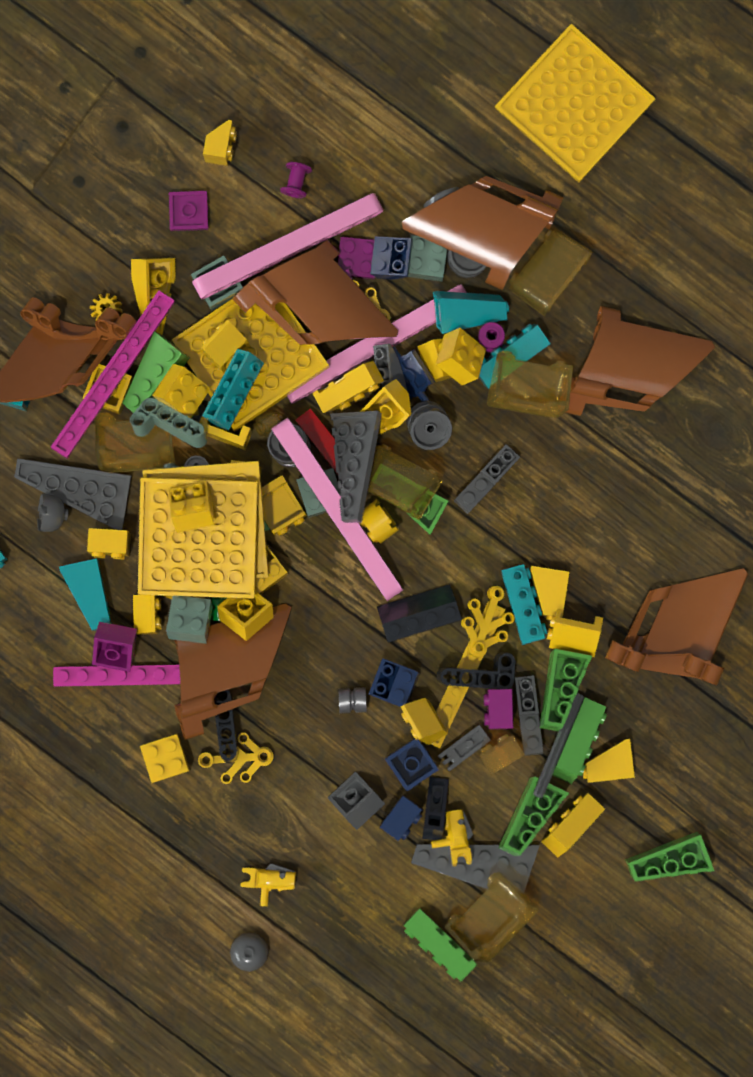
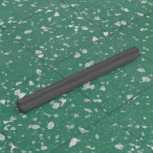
M579 693L574 698L563 728L557 734L533 792V795L538 798H543L584 699V696Z

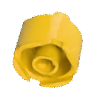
M376 499L364 508L362 522L359 523L362 527L368 528L369 532L367 534L373 542L381 544L399 531V528L393 527L396 525L395 521L384 507L381 508L378 505L380 502Z

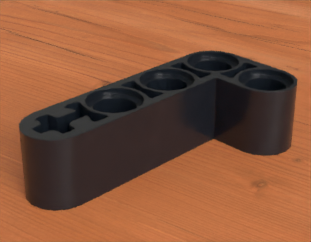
M500 652L494 658L493 671L442 667L437 671L436 678L438 682L448 686L509 689L514 683L515 658L510 653ZM504 656L508 658L506 666L501 664V659ZM467 672L469 674V680L468 682L464 683L462 681V675ZM446 674L455 675V679H445L443 676ZM483 674L488 676V681L485 684L481 683V676ZM505 675L507 681L504 685H501L499 682L500 677Z
M229 690L222 691L228 694L224 701L217 699L219 694L217 693L214 697V703L219 705L232 701ZM233 709L227 711L230 713V716L226 720L220 719V714L215 715L219 753L222 760L226 763H233L238 758ZM225 730L232 732L231 737L228 739L221 737L222 732ZM225 744H229L231 752H234L230 758L224 755L227 753Z

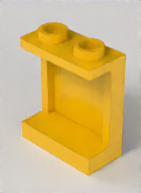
M203 416L201 417L199 423L204 427L206 436L246 450L252 434L249 427L243 425L240 435L237 436L211 426L210 421Z
M283 475L261 488L264 520L274 536L276 534L281 536L289 531L288 527L291 525L298 526L305 521L304 517L307 515Z
M557 609L556 616L552 615L550 627H553V629L549 628L547 640H550L549 648L594 657L603 618L596 616L594 624L561 618V610Z

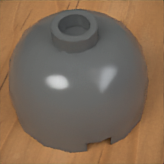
M42 494L40 496L38 505L39 519L37 518L38 531L53 532L58 530L62 526L63 520L68 518V509H64L63 501L55 495Z
M243 933L236 937L231 944V960L242 971L251 972L258 970L268 959V945L264 938L256 933Z

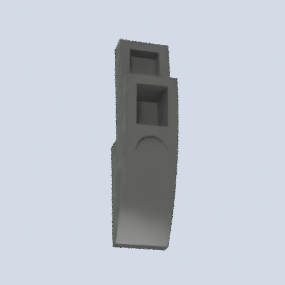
M391 344L373 346L375 364L384 379V382L381 383L382 388L397 379L407 391L401 365Z
M505 445L459 494L454 502L468 514L509 471L520 456L509 446Z
M534 676L515 678L524 756L543 754Z

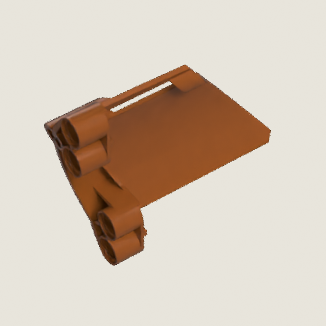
M485 176L402 221V226L404 230L491 268L485 283L503 290L512 269L544 228L550 229L563 197L548 190H545L544 196L540 197ZM494 185L525 199V201L519 205H514L485 192V190Z
M328 239L317 248L261 276L258 275L233 298V301L244 313L254 304H257L300 345L349 339L397 337L398 335L397 328L333 260L341 253ZM280 302L287 304L312 332L297 333L277 312L275 305Z
M30 298L21 310L20 315L33 327L0 371V402H19L44 398L64 392L68 385L78 387L84 384L114 344L129 335L136 324V320L126 313L119 316L117 311L107 307L95 322L96 327L76 325L59 320L58 317L61 311L56 305L48 303L44 306L39 299ZM90 355H98L85 373H78Z
M600 306L597 314L598 324L593 336L594 344L579 376L575 378L568 377L566 380L561 412L581 416L586 403L645 412L656 400L663 397L688 375L715 346L709 340L621 321L620 310ZM611 387H616L646 395L635 404L607 398L606 392Z
M742 568L650 590L623 645L612 640L605 658L636 672L643 669L698 678L713 685H718L725 667L715 665L711 661L747 579V571ZM663 599L649 634L638 636L637 633L650 603Z
M287 604L273 607L274 618L247 641L223 622L210 626L207 644L174 640L179 658L181 702L174 705L185 740L204 734L202 720L259 699L292 607ZM252 683L248 696L219 705L214 703V697L217 693Z

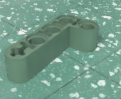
M155 398L145 399L130 417V423L137 436H146L156 425L193 447L201 448L207 443L204 427L200 423Z

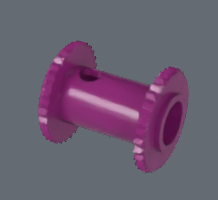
M288 162L286 167L291 170L287 187L280 188V191L289 197L304 198L306 193L301 189L305 173H311L312 169L302 163Z
M489 322L481 327L477 342L484 346L487 352H491L503 345L505 333L502 326L495 322ZM488 335H494L495 340L487 339Z

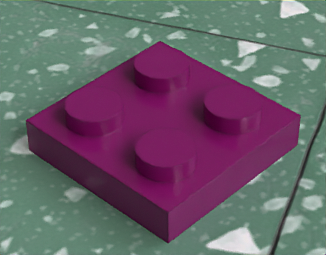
M207 191L169 192L170 231L208 230Z
M341 237L339 248L341 254L338 258V265L342 270L348 268L351 277L375 279L370 274L374 240Z

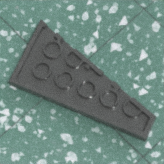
M17 459L14 478L45 494L59 497L63 503L116 530H123L131 476Z
M417 844L411 863L521 901L540 845H528L520 856H514L499 849V845H469L472 864L468 865L466 859L460 856L457 858V866L453 867L450 846L432 848L431 844Z

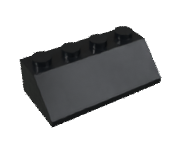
M450 584L377 606L387 643L462 620Z

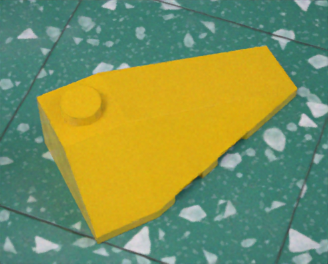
M175 258L131 259V278L140 316L158 291L171 298L169 292L171 283L175 281ZM167 315L155 331L163 335Z
M395 379L384 386L360 412L379 411L382 413L378 434L397 428L411 415L409 393Z

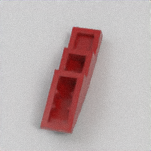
M309 409L298 417L296 422L336 472L335 439L314 412Z

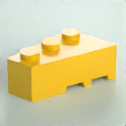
M374 361L360 365L343 375L344 377L335 383L334 381L329 383L327 388L313 392L322 412L326 413L336 409L343 411L351 406L350 403L352 401L357 402L363 399L366 392L369 391L371 393L379 389L378 385L384 382V379Z
M589 793L584 797L580 795L573 802L575 806L571 810L567 809L561 815L562 820L559 823L555 822L548 830L550 833L541 841L557 858L568 851L605 810Z

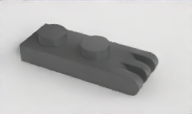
M478 725L438 755V757L441 759L447 755L448 758L442 763L446 765L451 761L453 764L447 768L448 771H451L491 740L481 726Z

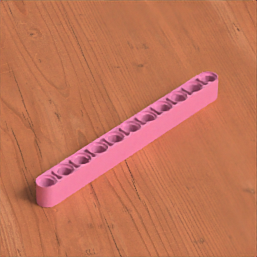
M375 193L370 194L196 278L192 283L201 299L208 298L379 215L384 210Z
M462 284L448 291L467 293ZM434 300L393 322L392 324L398 330L397 337L365 338L326 360L330 368L288 395L287 397L291 404L373 359V346L391 344L394 347L436 323Z
M286 418L271 428L385 599L388 601L402 592L403 589L359 523H345L341 520L340 495L289 419Z

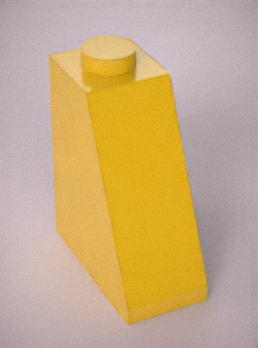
M531 566L530 574L542 616H547L546 620H551L552 615L556 616L557 609L561 610L560 617L563 618L569 572Z
M630 739L621 741L586 762V767L582 774L583 779H587V783L635 778Z

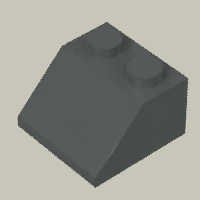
M356 772L328 797L330 802L356 830L385 804Z

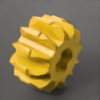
M106 293L105 298H103L102 294H99L100 300L98 301L94 298L93 302L96 305L90 306V309L94 310L91 316L97 317L95 321L102 314L103 307L107 308L110 306L109 308L114 309L118 313H123V310L118 308L122 303L120 301L116 302L117 297L115 295L110 299L109 293Z

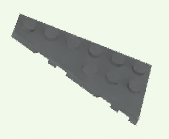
M379 411L330 414L334 425L332 434L335 436L336 473L339 474L338 488L341 493V498L339 499L341 520L345 523L362 522L382 415Z

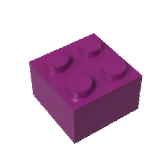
M99 622L94 637L92 665L130 672L135 657L137 629Z
M512 689L487 690V694L483 695L484 706H487L488 713L484 714V725H488V729H512Z

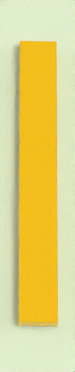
M489 601L482 613L483 618L485 616ZM497 605L492 621L502 617L506 609ZM478 625L474 630L477 636L480 630ZM497 628L487 632L485 640L493 637ZM479 644L476 645L477 651L481 650V646ZM467 645L457 668L478 669L483 656H472ZM467 672L462 675V681L464 683L468 682L469 680V674ZM448 686L436 712L447 732L469 687ZM446 735L431 745L440 748Z

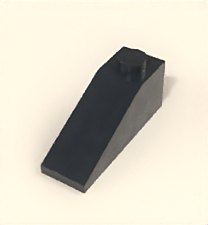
M429 778L422 839H442L449 779Z

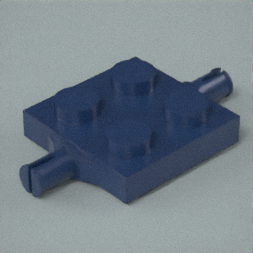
M394 347L393 349L403 371L409 400L418 396L421 402L430 401L425 391L435 380L415 349L401 356L396 347Z

